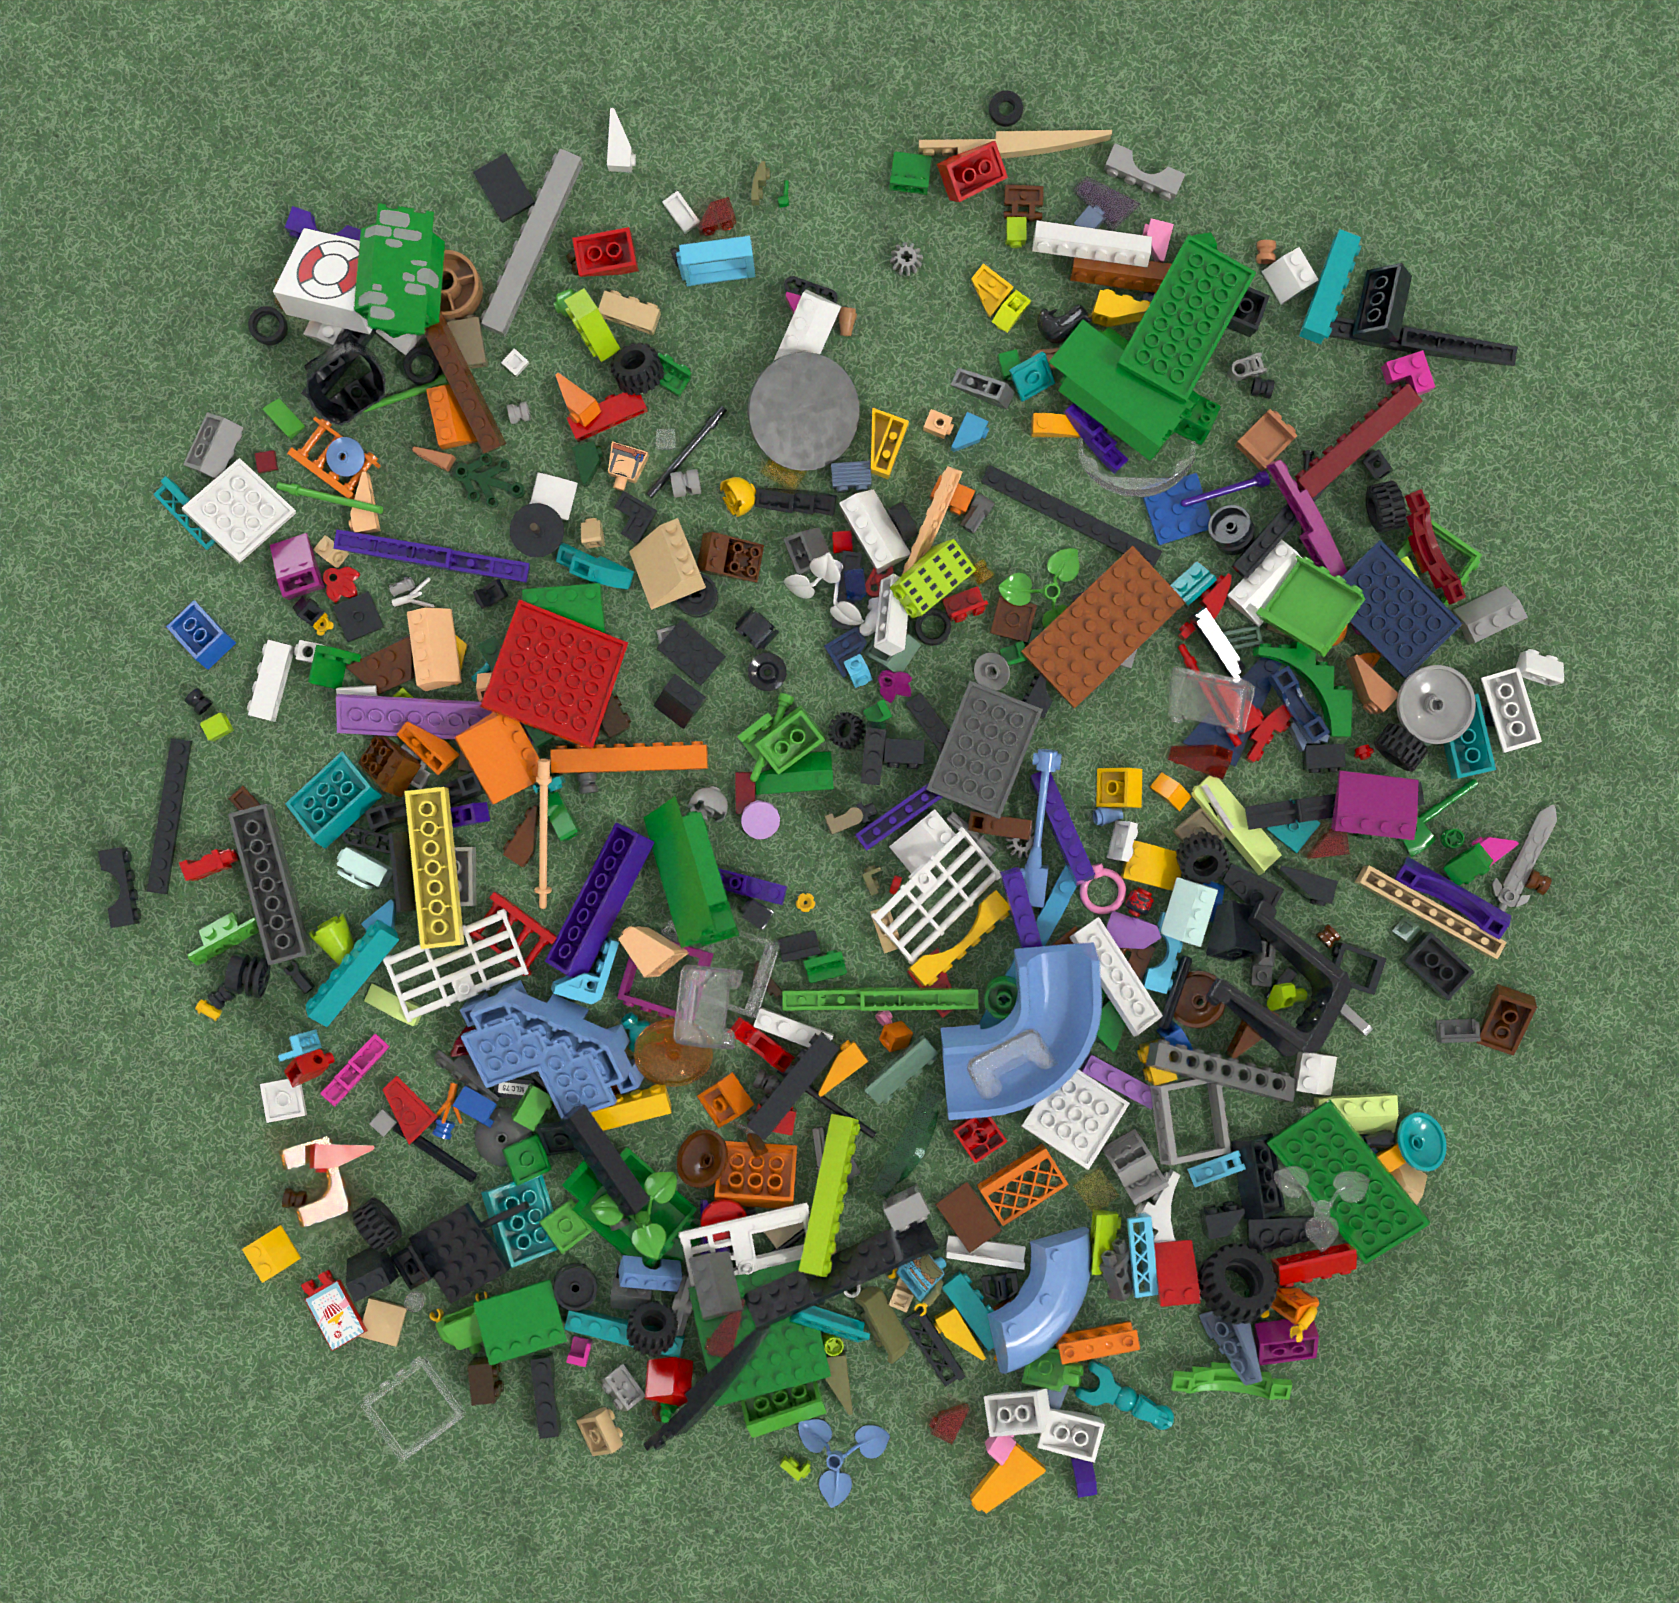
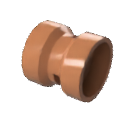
M1258 241L1256 249L1259 254L1256 256V262L1258 264H1272L1276 262V255L1274 254L1276 241Z

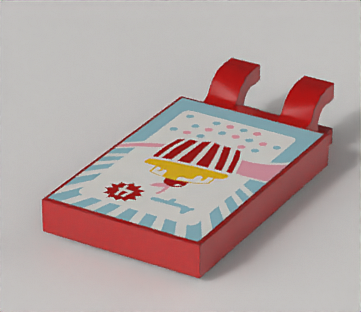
M327 1270L318 1275L319 1280L324 1284L321 1287L316 1288L313 1279L302 1284L301 1287L309 1295L304 1300L331 1351H334L368 1330L341 1280L334 1281L330 1270Z

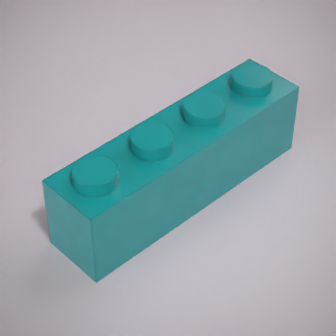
M959 1270L943 1282L942 1289L987 1350L990 1351L994 1348L987 1314L994 1312L990 1304L987 1306L982 1301L984 1296L979 1289L974 1290L970 1285L972 1280L968 1274H962Z

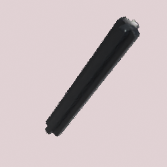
M397 1122L392 1130L405 1138ZM421 1135L412 1142L413 1145L468 1182L472 1183L477 1177L476 1172Z

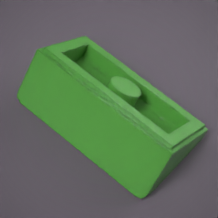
M280 398L263 408L265 413L291 440L305 428V425Z

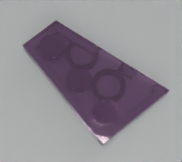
M1088 176L1073 189V192L1087 207L1089 205L1094 207L1098 205L1105 212L1103 216L1106 219L1103 223L1111 231H1114L1141 205Z

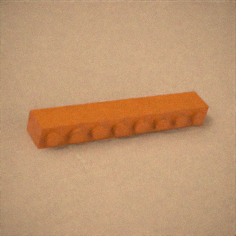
M703 741L691 742V745H684V742H672V746H664V743H653V746L645 747V743H634L633 747H625V744H614V748H606L605 744L594 745L592 749L581 745H575V749H567V746H556V749L551 750V773L708 769V747L703 745Z

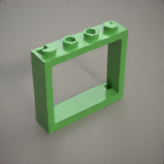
M1431 520L1434 535L1469 559L1458 574L1462 587H1464L1470 579L1468 576L1470 572L1478 568L1479 559L1482 554ZM1412 531L1408 534L1407 537L1413 535ZM1407 537L1395 553L1399 559L1404 558L1411 549ZM1443 596L1440 601L1447 607L1448 601Z

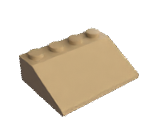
M678 518L659 525L629 551L651 610L706 588Z

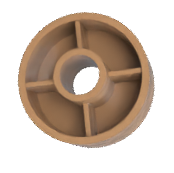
M445 250L442 283L448 279L454 280V283L449 289L441 290L440 310L445 320H461L465 316L472 315L480 305L483 296V284L476 268L466 256L453 250Z

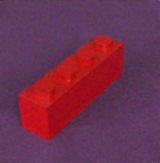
M623 392L619 395H609L605 398V401L598 403L601 412L585 427L579 422H573L570 417H567V421L577 442H580L646 413L648 410L641 394L628 395V393Z

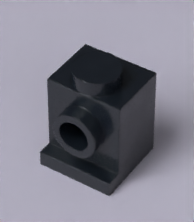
M1379 449L1376 451L1371 450L1364 456L1365 459L1362 460L1377 482L1394 471ZM1377 461L1381 462L1379 468L1374 467V463Z
M304 596L292 607L297 616L310 626H313L325 613L318 607V603L311 598L308 600Z

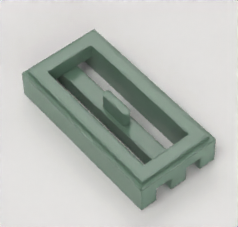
M1258 626L1223 632L1226 637L1256 630V634L1227 639L1229 643L1253 638L1258 640L1232 646L1234 650L1263 644L1260 627Z

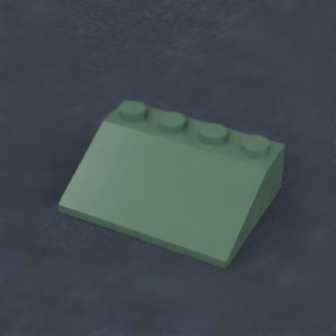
M922 1034L864 1084V1091L878 1104L881 1102L887 1103L893 1097L892 1093L896 1089L902 1090L908 1084L906 1081L910 1077L916 1078L923 1071L921 1068L925 1064L931 1065L937 1059V1050Z

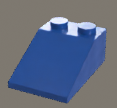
M195 600L166 626L193 658L208 670L236 644L230 635Z

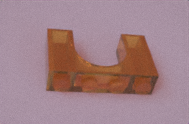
M323 1136L279 1150L283 1169L288 1170L310 1163L311 1144L334 1145L332 1139H329V1136ZM340 1166L327 1170V1188L319 1199L295 1207L300 1227H306L350 1212V1199L348 1195L345 1196L343 1189L345 1188V1181L342 1176L340 1177L338 1171Z

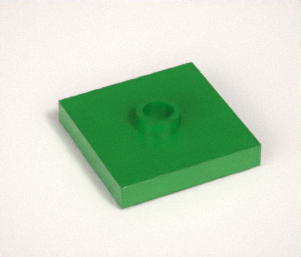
M538 1133L502 1149L516 1186L552 1170Z

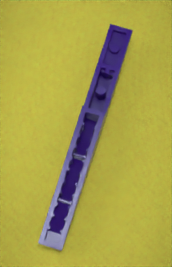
M336 530L333 549L523 583H527L530 563L343 530Z

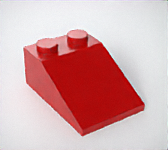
M996 141L959 153L937 164L949 201L961 202L1008 178Z
M629 227L572 238L579 277L622 275L639 271L633 237Z
M1192 1240L1155 1242L1158 1304L1161 1307L1199 1304V1282Z

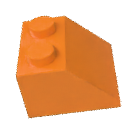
M733 1072L697 1095L718 1128L739 1117L754 1105Z

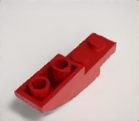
M1229 573L1225 577L1223 575L1218 577L1214 582L1216 586L1212 590L1208 588L1200 596L1202 600L1199 604L1207 608L1213 619L1219 614L1228 595L1232 577ZM1186 621L1179 628L1181 633L1178 637L1184 641L1195 630L1191 622L1188 623Z
M1284 704L1270 712L1262 720L1264 723L1258 725L1252 731L1248 739L1254 742L1245 757L1246 761L1250 763L1259 761L1264 753L1262 751L1264 745H1268L1274 737L1272 732L1279 734L1288 729L1290 725L1288 720L1291 716Z

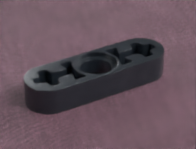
M795 276L788 277L784 282L785 292L802 296V294H799L800 289L793 288V290H790L788 283L792 284L794 281L796 286L800 288L801 284H804L802 294L811 287L816 290L817 295H819L820 290L823 291L822 296L828 297L831 294L832 299H834L832 302L837 304L838 297L832 289Z
M355 827L347 828L342 834V838L347 844L390 853L388 846L380 845V848H378L380 841L389 842V835ZM353 830L355 835L362 836V844H359L360 839H352L351 842L347 834L352 833ZM368 835L376 837V843L373 846H369L366 843Z

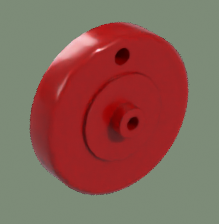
M718 1199L711 1202L704 1209L700 1224L701 1227L747 1217V1214L738 1202L731 1199ZM730 1231L712 1234L713 1242L731 1238Z

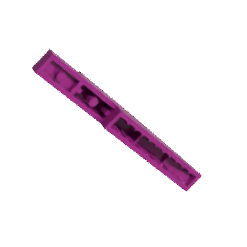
M1281 459L1269 463L1266 467L1305 532L1299 538L1318 568L1320 566L1325 567L1330 571L1329 574L1334 577L1336 575L1342 577L1347 570L1333 538L1307 489L1298 490L1296 481L1291 478L1288 473V467ZM1352 626V628H1353L1354 632L1356 633V635H1361V634Z

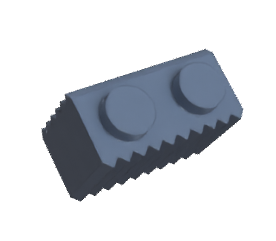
M870 461L831 463L833 489H837V492H846L848 488L864 491L871 487Z

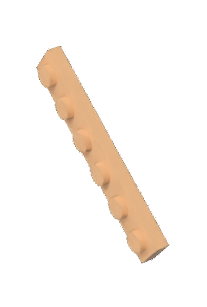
M947 466L943 472L942 480L934 493L933 502L927 510L925 521L919 529V535L912 546L910 557L904 565L902 575L932 547L963 473L962 471Z

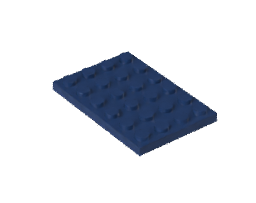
M1379 540L1342 576L1346 580V584L1351 587L1356 585L1361 588L1365 597V601L1349 623L1404 679L1412 674L1463 624L1382 540Z

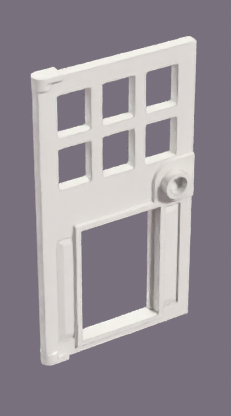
M803 1203L679 1232L691 1287H694L695 1283L689 1258H693V1254L710 1250V1253H716L715 1249L732 1245L733 1253H730L731 1260L736 1262V1267L733 1268L735 1276L751 1274L761 1269L801 1260L804 1244L756 1256L752 1234L803 1222L806 1236L809 1224L808 1204ZM730 1231L731 1238L713 1242L712 1234ZM707 1236L708 1244L691 1247L690 1239Z

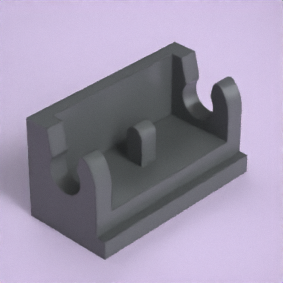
M1476 1019L1435 1020L1437 1042L1481 1041L1479 1022H1476Z

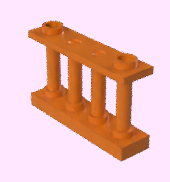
M315 416L313 420L319 424L317 429L302 449L299 448L296 451L291 447L287 454L346 498L354 500V487L360 481L362 472L367 471L372 464L379 469L381 465L376 462L378 458L370 452L364 453L365 461L361 470L353 475L348 483L342 485L338 482L340 479L339 475L333 471L327 474L322 470L324 463L327 461L328 447L334 440L342 436L330 428L332 424L329 421H325L323 418L320 420ZM327 430L335 437L317 461L314 460L312 463L307 459L308 453L324 431Z
M1131 1321L1066 1332L1055 1344L1056 1349L1060 1352L1062 1364L1140 1350L1137 1330L1132 1329Z

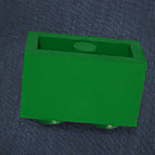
M1478 842L1450 859L1443 869L1455 884L1461 885L1464 883L1467 885L1475 879L1476 875L1480 874L1482 876L1490 870L1489 866L1492 864L1493 859Z

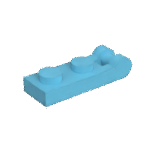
M1239 1150L1189 1168L1188 1172L1194 1187L1245 1170V1165L1241 1163L1239 1158L1241 1156ZM1232 1159L1235 1167L1230 1168L1227 1162L1228 1160Z

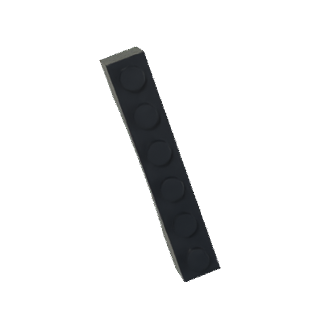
M474 772L456 778L441 786L449 789L450 806L485 794ZM406 799L365 811L370 829L377 833L407 822Z

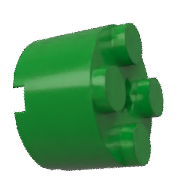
M999 976L993 978L987 985L984 1003L987 1010L995 1018L1005 1020L1014 1009L1018 996L1016 979L1010 976ZM1003 995H1007L1006 1000H1002Z

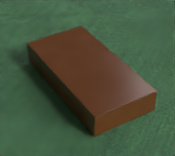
M244 786L240 787L228 798L239 811L261 805Z

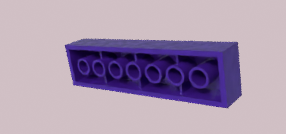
M615 822L545 962L572 978L583 973L588 974L651 851L654 841Z

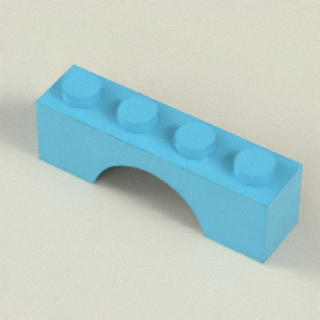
M1164 912L1160 913L1157 925L1159 932L1166 915ZM1161 934L1167 946L1166 955L1157 966L1146 968L1142 984L1146 989L1167 994V990L1170 991L1172 988L1173 979H1171L1172 971L1175 972L1177 969L1178 961L1176 956L1177 952H1181L1183 942Z

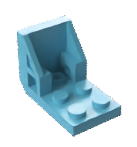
M607 937V940L604 941L600 949L602 952L601 959H597L594 968L596 974L588 972V974L583 973L574 978L570 976L562 977L553 981L551 986L552 992L591 1005L601 1000L619 942L610 937Z

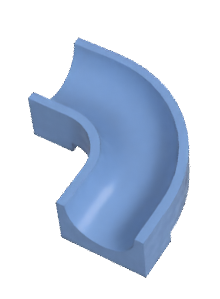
M1094 942L1014 949L1018 996L1010 1015L1001 1023L987 1029H980V1025L940 1028L945 1095L949 1120L990 1117L1022 1110L1057 1091L1080 1068L1095 1041L1101 1017L1100 960Z

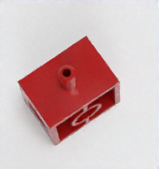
M991 1116L967 1118L952 1127L953 1132L975 1164L1008 1142Z

